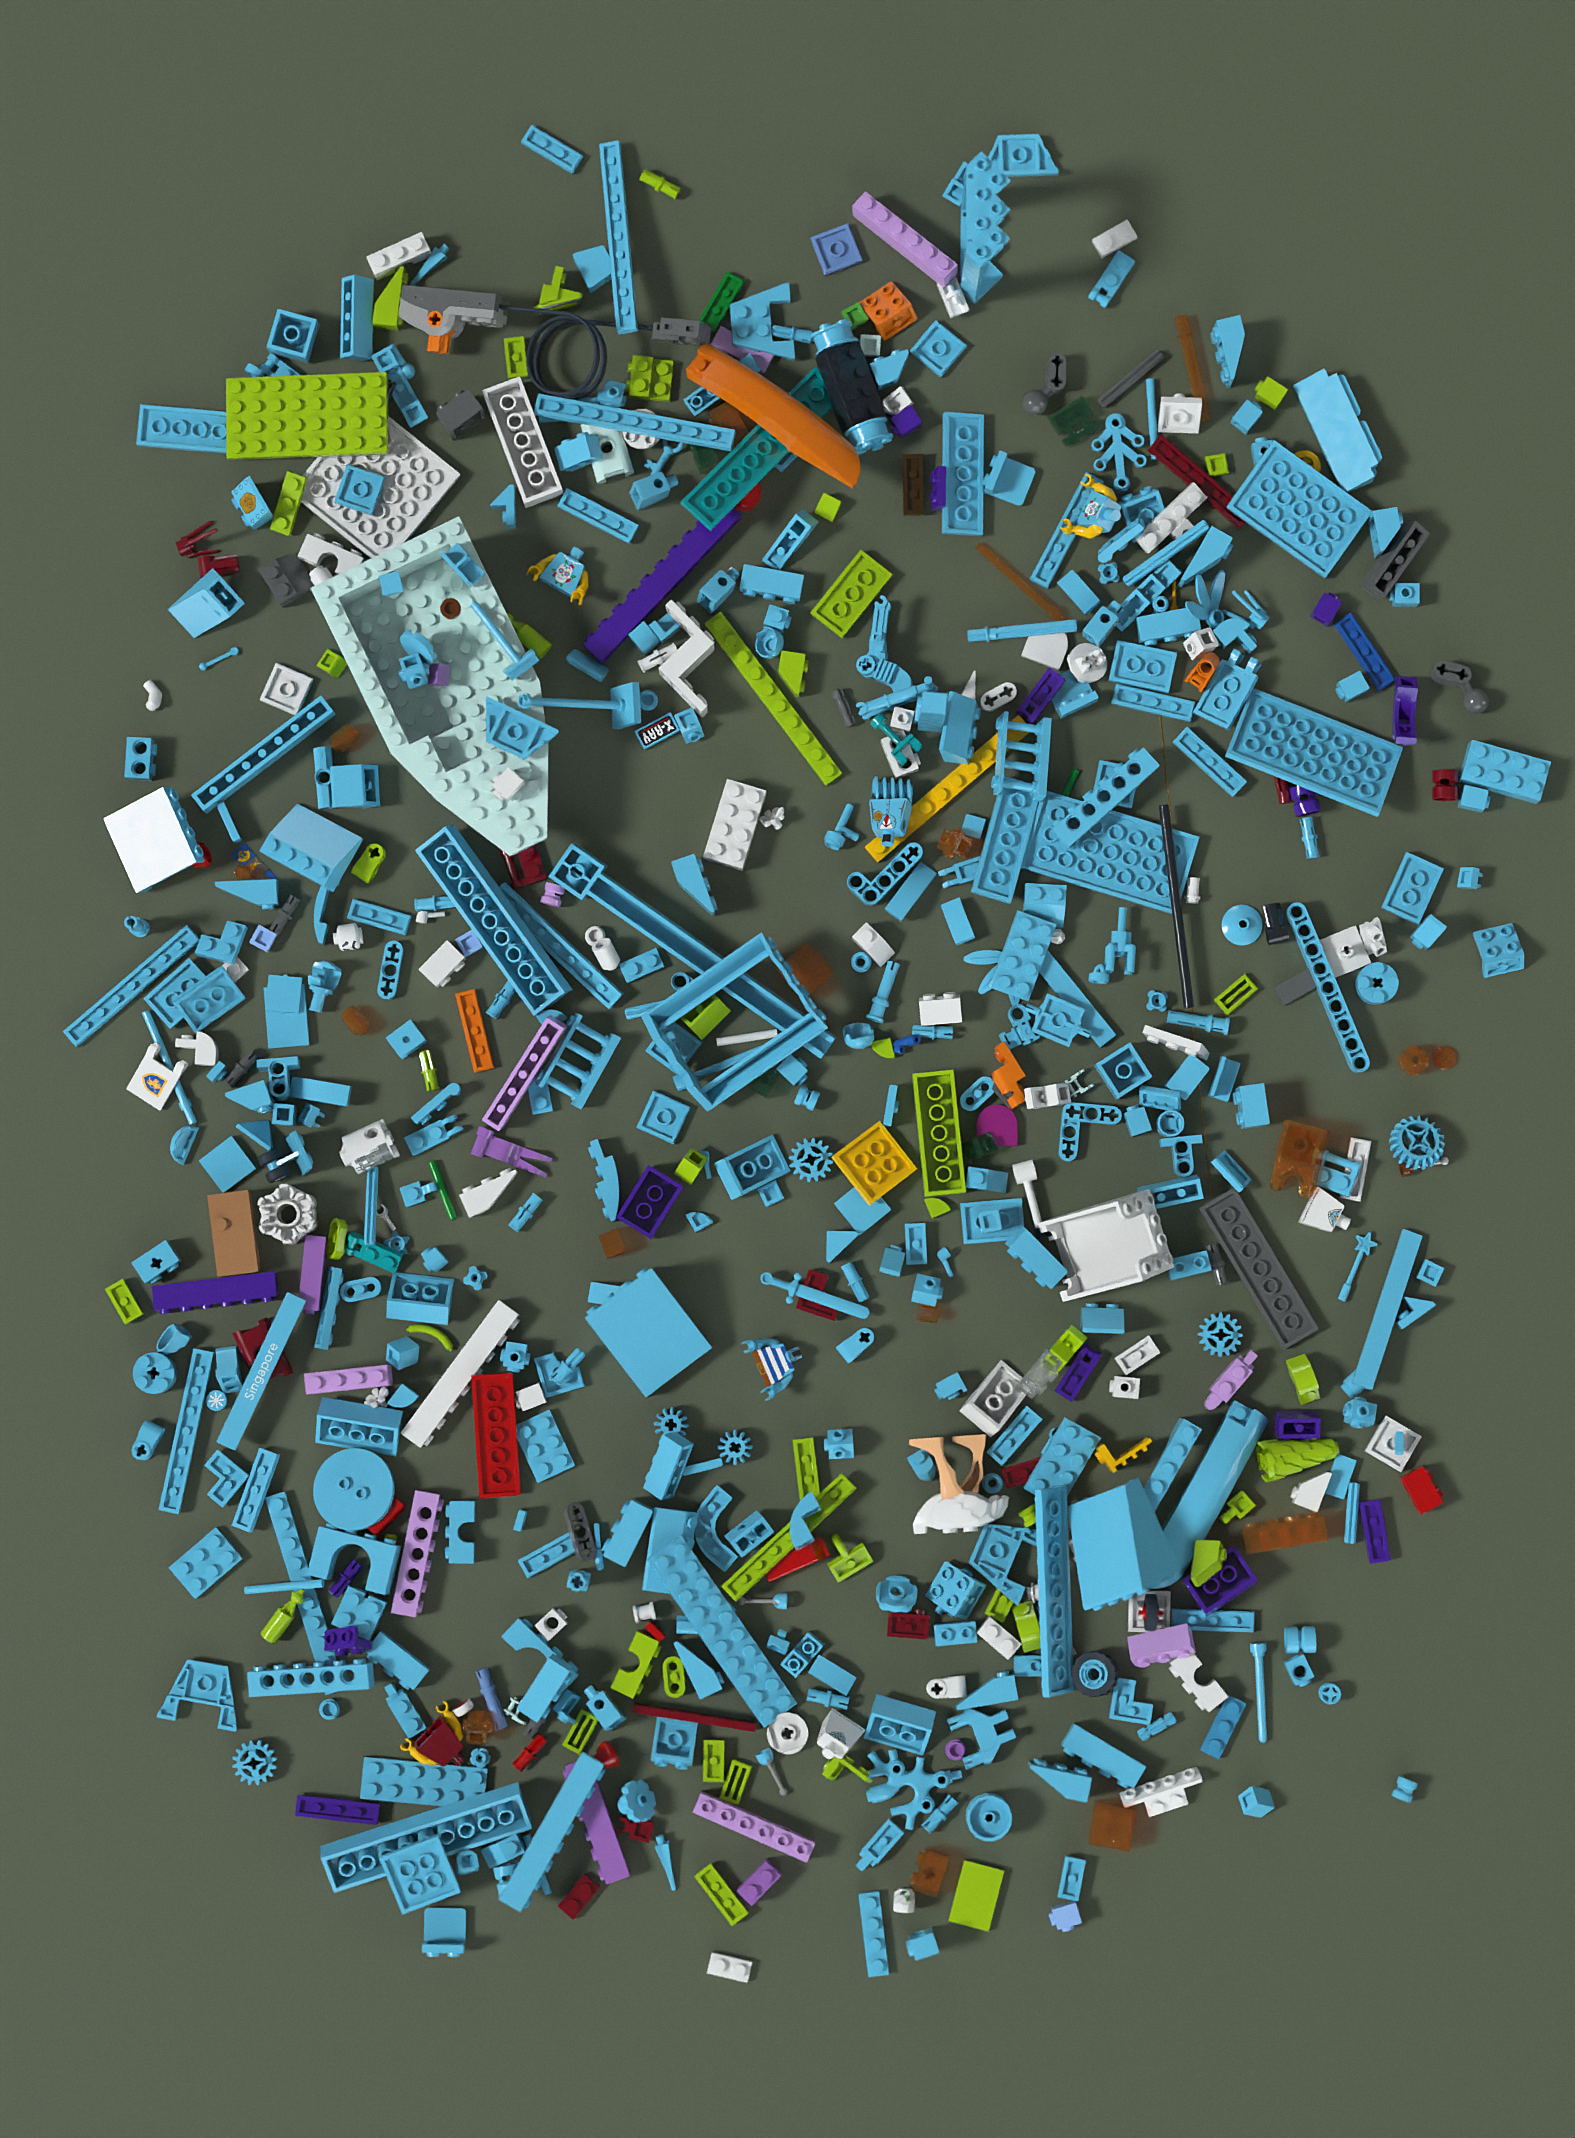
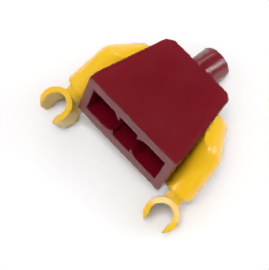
M443 1701L446 1705L444 1711H440L439 1707L436 1706V1710L444 1714V1718L440 1715L415 1742L411 1738H405L409 1742L408 1748L403 1744L400 1745L403 1751H410V1755L423 1765L436 1766L439 1764L444 1767L451 1760L456 1766H459L465 1759V1756L459 1752L463 1748L461 1724L453 1712H449V1704Z

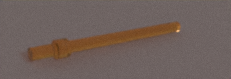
M981 542L976 546L975 549L1047 612L1046 615L1051 620H1067L1059 613V609L1055 606L1052 607Z

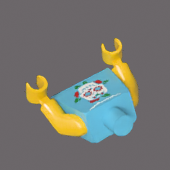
M1085 474L1089 478V482L1087 484L1081 482V484L1087 489L1094 488V491L1091 490L1075 524L1076 526H1073L1069 519H1063V523L1068 526L1066 528L1060 527L1064 534L1075 532V535L1092 539L1112 529L1115 521H1118L1121 517V505L1116 503L1117 497L1111 488L1100 482L1096 483L1093 477Z
M576 547L572 548L568 556L559 552L558 554L546 557L535 566H530L526 573L527 576L530 573L535 575L533 581H536L539 577L540 581L571 597V602L573 599H579V605L582 604L583 597L589 587L588 573L585 571V565L579 562L584 552Z

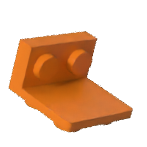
M889 282L859 302L864 312L875 324L883 341H886L918 320L912 304L893 282Z

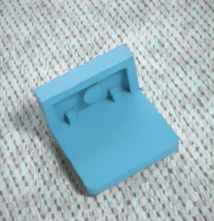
M1000 450L998 456L994 455L990 466L993 467L991 474L986 473L982 483L985 486L984 493L1016 506H1022L1035 475V469L1006 458L1007 453Z
M426 1908L424 1911L422 1953H427V1956L430 1957L439 1956V1953H448L449 1957H459L460 1953H464L466 1949V1910L464 1908Z

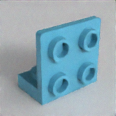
M1069 669L1060 674L1066 681L1051 700L1060 719L1097 702L1099 697L1096 691H1092L1088 682L1080 683Z
M1512 923L1473 932V937L1482 958L1484 978L1524 969V952Z
M945 1561L925 1596L954 1617L967 1620L987 1585L980 1580L971 1578L951 1563Z

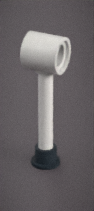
M1028 1160L1013 1164L1012 1168L1017 1185L1023 1183L1035 1225V1238L1039 1239L1050 1236L1047 1232L1041 1233L1038 1226L1042 1219L1031 1182L1037 1180L1033 1161Z

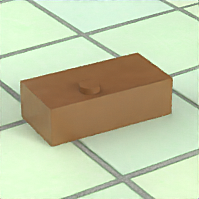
M251 1190L207 1195L217 1277L261 1272Z

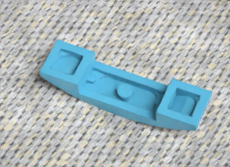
M389 346L372 355L371 357L379 372H386L388 379L392 380L391 383L393 381L397 383L392 396L410 428L428 419Z
M322 886L319 889L315 902L314 927L318 943L325 945L329 925L322 923L329 890Z

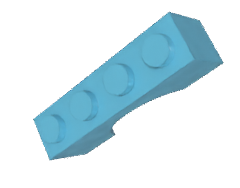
M519 1617L501 1636L516 1651L531 1647L541 1651L547 1660L552 1654L564 1660L562 1658L564 1654L556 1646L552 1648L547 1644L548 1640L541 1632L537 1634L532 1629L534 1625L526 1618L522 1620ZM569 1661L568 1664L573 1666L570 1672L573 1676L567 1685L562 1684L559 1689L562 1692L579 1675L577 1672L579 1668L572 1661Z

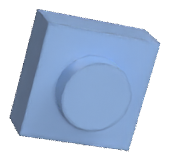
M258 925L249 943L268 953L277 934Z
M473 930L455 939L465 957L483 948Z

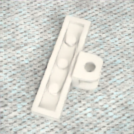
M1191 483L1144 528L1143 534L1135 539L1136 542L1146 553H1150L1168 535L1173 540L1177 539L1183 534V531L1185 533L1194 527L1186 518L1207 497L1195 483Z

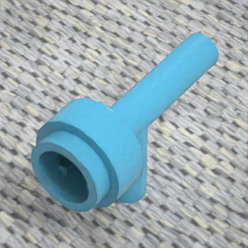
M847 803L835 830L827 831L824 837V844L833 850L842 848L846 840L842 835L855 842L857 841L859 834L845 827L854 808L853 805Z

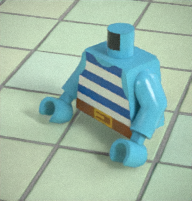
M763 1337L743 1341L741 1344L746 1343L748 1345V1350L743 1352L752 1353L766 1386L760 1393L766 1391L769 1397L765 1401H768L789 1384L793 1378L792 1371H794L791 1362L803 1358L798 1346L786 1351L784 1344H780L776 1339Z

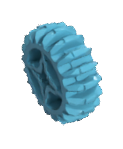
M1420 1115L1415 1120L1412 1116L1408 1117L1407 1120L1402 1119L1400 1124L1397 1123L1394 1126V1130L1390 1133V1136H1392L1389 1139V1143L1392 1144L1390 1151H1396L1393 1154V1158L1399 1157V1164L1407 1163L1406 1168H1409L1410 1165H1413L1414 1170H1417L1419 1166L1422 1170L1427 1166L1432 1167L1434 1162L1439 1161V1156H1442L1445 1143L1442 1142L1444 1135L1439 1134L1440 1128H1434L1435 1122L1427 1123L1428 1117L1424 1121H1421ZM1426 1137L1429 1138L1432 1148L1430 1147V1144L1427 1142ZM1402 1138L1404 1139V1142L1407 1144L1408 1149H1406L1403 1145ZM1421 1139L1418 1145L1416 1144L1414 1147H1412L1415 1141L1418 1142Z

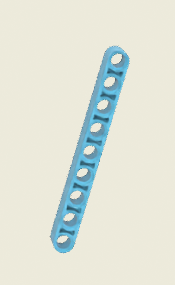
M1293 903L1287 908L1286 917L1307 968H1309L1314 979L1317 992L1351 1071L1354 1073L1364 1072L1370 1065L1368 1055L1306 907L1302 903ZM1293 907L1300 909V917L1292 916L1291 909ZM1300 926L1308 928V936L1300 935ZM1308 945L1316 947V955L1308 954ZM1316 964L1324 966L1325 971L1323 974L1316 973ZM1327 982L1332 985L1331 993L1324 992V983ZM1333 1001L1340 1004L1339 1012H1334L1331 1009ZM1340 1020L1348 1023L1347 1031H1342L1339 1028ZM1348 1039H1353L1356 1042L1354 1050H1350L1347 1047ZM1356 1058H1361L1364 1061L1362 1069H1358L1355 1066L1354 1061Z

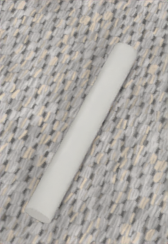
M777 1029L716 1038L717 1046L774 1038L778 1034Z

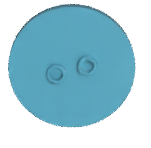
M360 1448L345 1449L329 1457L318 1470L313 1486L314 1502L320 1515L331 1525L350 1531L364 1530L378 1523L389 1511L395 1493L394 1478L386 1462L375 1453Z

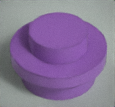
M953 1739L947 1743L945 1751L950 1759L960 1760L966 1754V1746L961 1740Z

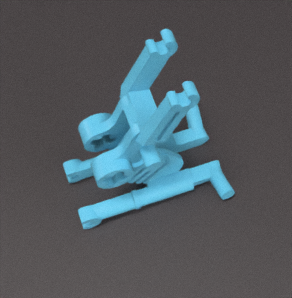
M883 595L880 596L881 600H883L882 604H879L877 601L875 602L869 652L857 660L856 667L864 678H874L875 681L891 687L893 693L884 694L883 697L865 703H857L856 707L860 708L858 714L862 716L863 720H869L871 716L889 710L893 711L894 707H900L917 701L918 697H922L923 691L938 692V686L934 685L930 676L924 678L923 684L913 686L911 677L897 664L888 661L886 634L891 604ZM870 663L872 667L867 668V671H865L864 667H867Z

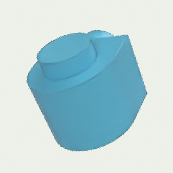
M429 1246L421 1253L425 1260L423 1265L429 1272L434 1270L437 1273L449 1263L437 1246L433 1249Z

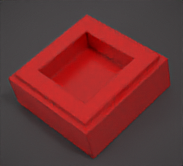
M650 1621L645 1626L659 1642L665 1637V1633L653 1621Z

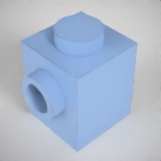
M1075 1901L1051 1907L1052 1913H1049L1052 1926L1056 1925L1058 1930L1062 1929V1932L1074 1929V1925L1082 1923Z

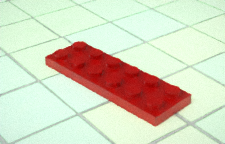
M513 1372L471 1375L479 1498L521 1496Z

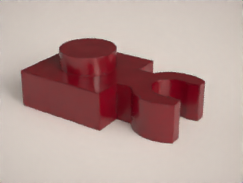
M619 1817V1821L625 1822L626 1826L625 1828L617 1827L616 1831L618 1833L628 1831L630 1832L629 1838L649 1843L654 1822L647 1820L637 1823L633 1821L632 1823L626 1817Z

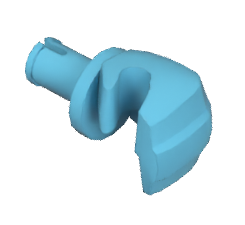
M316 961L312 967V975H308L309 989L314 992L309 1008L311 1011L322 1013L325 997L328 994L332 995L333 990L339 983L342 970L330 961Z

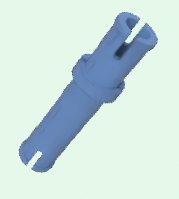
M488 1667L475 1671L481 1686L480 1692L486 1700L495 1730L507 1727L508 1724L495 1690L497 1687L496 1684H493Z

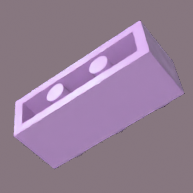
M1187 1623L1127 1637L1131 1661L1138 1667H1147L1150 1663L1154 1662L1165 1663L1176 1657L1187 1658L1190 1654L1196 1653L1192 1630Z

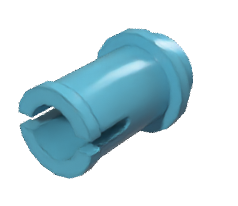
M1158 596L1153 600L1152 607L1155 613H1162L1167 610L1169 602L1166 597Z

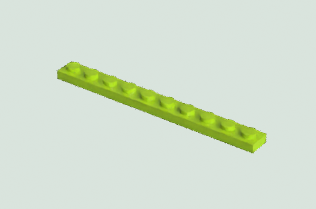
M719 612L704 623L824 785L827 786L842 775V772L724 615Z

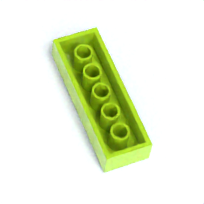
M954 1070L912 1074L924 1197L966 1193Z

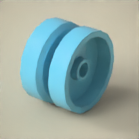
M982 1793L976 1795L969 1802L966 1808V1821L969 1830L975 1837L983 1841H995L1008 1833L1012 1824V1814L1008 1803L1001 1796L995 1793ZM987 1814H991L993 1816L991 1817V1821H987V1819L985 1818Z

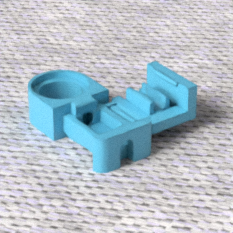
M1021 1004L1012 1006L1008 1011V1018L1013 1026L1011 1032L1007 1034L1003 1032L998 1035L1001 1042L1004 1041L1009 1050L1020 1044L1026 1046L1040 1037V1035L1036 1036L1035 1033L1031 1032L1032 1027L1028 1021L1031 1017L1027 1011H1024L1025 1007ZM1019 1008L1022 1010V1019L1017 1020L1012 1016L1013 1009Z

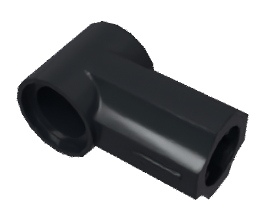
M1280 902L1262 906L1268 945L1288 942L1289 933L1287 925L1283 921Z

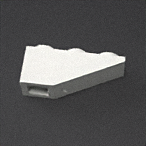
M511 1168L500 1172L501 1176L493 1179L491 1176L482 1180V1185L476 1188L473 1185L462 1190L463 1194L459 1196L469 1218L490 1210L518 1174L517 1170L512 1171Z

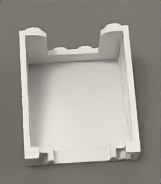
M1150 1189L1038 1223L1041 1233L1047 1231L1052 1233V1236L1048 1237L1049 1241H1056L1063 1266L1068 1271L1066 1274L1067 1278L1062 1280L1063 1284L1068 1283V1289L1060 1292L1063 1302L1141 1282L1174 1268L1173 1257L1169 1252L1167 1239L1163 1233L1160 1217L1157 1214Z

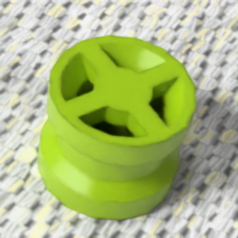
M1035 1503L1018 1512L1019 1517H1022L1025 1527L1036 1523Z

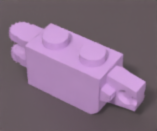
M1250 1350L1245 1357L1239 1355L1238 1358H1235L1210 1386L1209 1390L1211 1393L1207 1400H1205L1204 1407L1212 1410L1222 1401L1227 1403L1253 1372L1254 1366L1251 1363L1258 1355Z

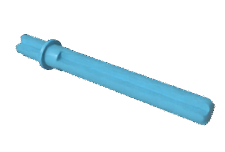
M1065 620L994 628L985 626V629L968 630V642L987 641L988 643L989 640L1076 632L1077 622L1076 620Z

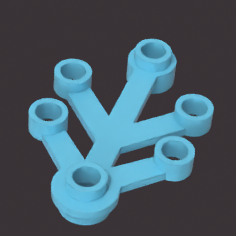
M1111 414L1106 419L1105 431L1098 439L1093 440L1091 448L1095 452L1102 451L1104 443L1111 435L1113 436V443L1103 456L1094 462L1093 467L1097 472L1104 471L1106 464L1115 454L1117 478L1114 480L1113 487L1117 492L1124 493L1129 489L1130 480L1125 476L1123 454L1132 460L1137 468L1145 466L1146 457L1141 454L1138 455L1121 441V434L1132 441V445L1135 448L1143 446L1144 438L1141 435L1134 434L1125 426L1126 422L1123 416ZM1117 420L1119 426H1113L1112 421ZM1139 438L1142 443L1139 445L1135 444L1134 439ZM1099 442L1101 448H1095L1094 443ZM1142 458L1144 463L1138 464L1136 460ZM1096 463H1103V468H1097ZM1124 480L1126 485L1120 486L1118 482Z

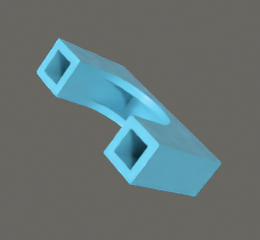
M326 1523V1526H319L307 1575L325 1580L332 1579L340 1551L350 1544H356L365 1549L371 1562L365 1590L390 1595L402 1546L396 1545V1541L392 1539L376 1540V1535L368 1533L361 1536L357 1535L358 1531L337 1530V1527Z

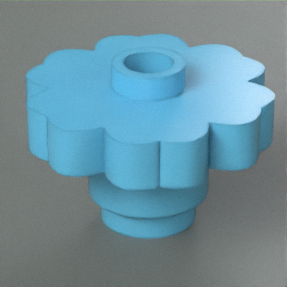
M638 1780L630 1781L622 1787L623 1796L618 1801L620 1812L626 1814L635 1823L650 1820L655 1814L653 1807L656 1806L654 1793L649 1791L648 1784Z

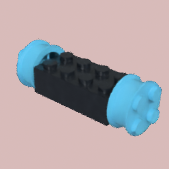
M842 319L833 325L831 323L821 325L819 327L820 330L811 334L810 340L816 344L818 351L816 352L817 357L815 360L841 432L850 438L851 444L856 449L858 455L869 449L876 451L883 448V444L892 441L893 434L887 430L885 424L887 422L886 414L860 342H858V338L853 336L851 330L853 324L848 319Z

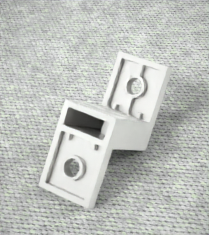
M670 600L665 605L667 613L679 623L690 638L658 668L659 673L703 718L708 713L707 701L701 694L695 695L692 685L685 678L715 650L714 638L708 631L703 632L700 629L699 622L693 616L689 618L686 615V609L678 601L674 603Z

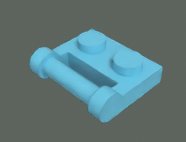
M1322 1149L1310 1183L1350 1197L1362 1162L1357 1160L1353 1162L1331 1154L1329 1150ZM1326 1161L1351 1169L1350 1175L1325 1167Z

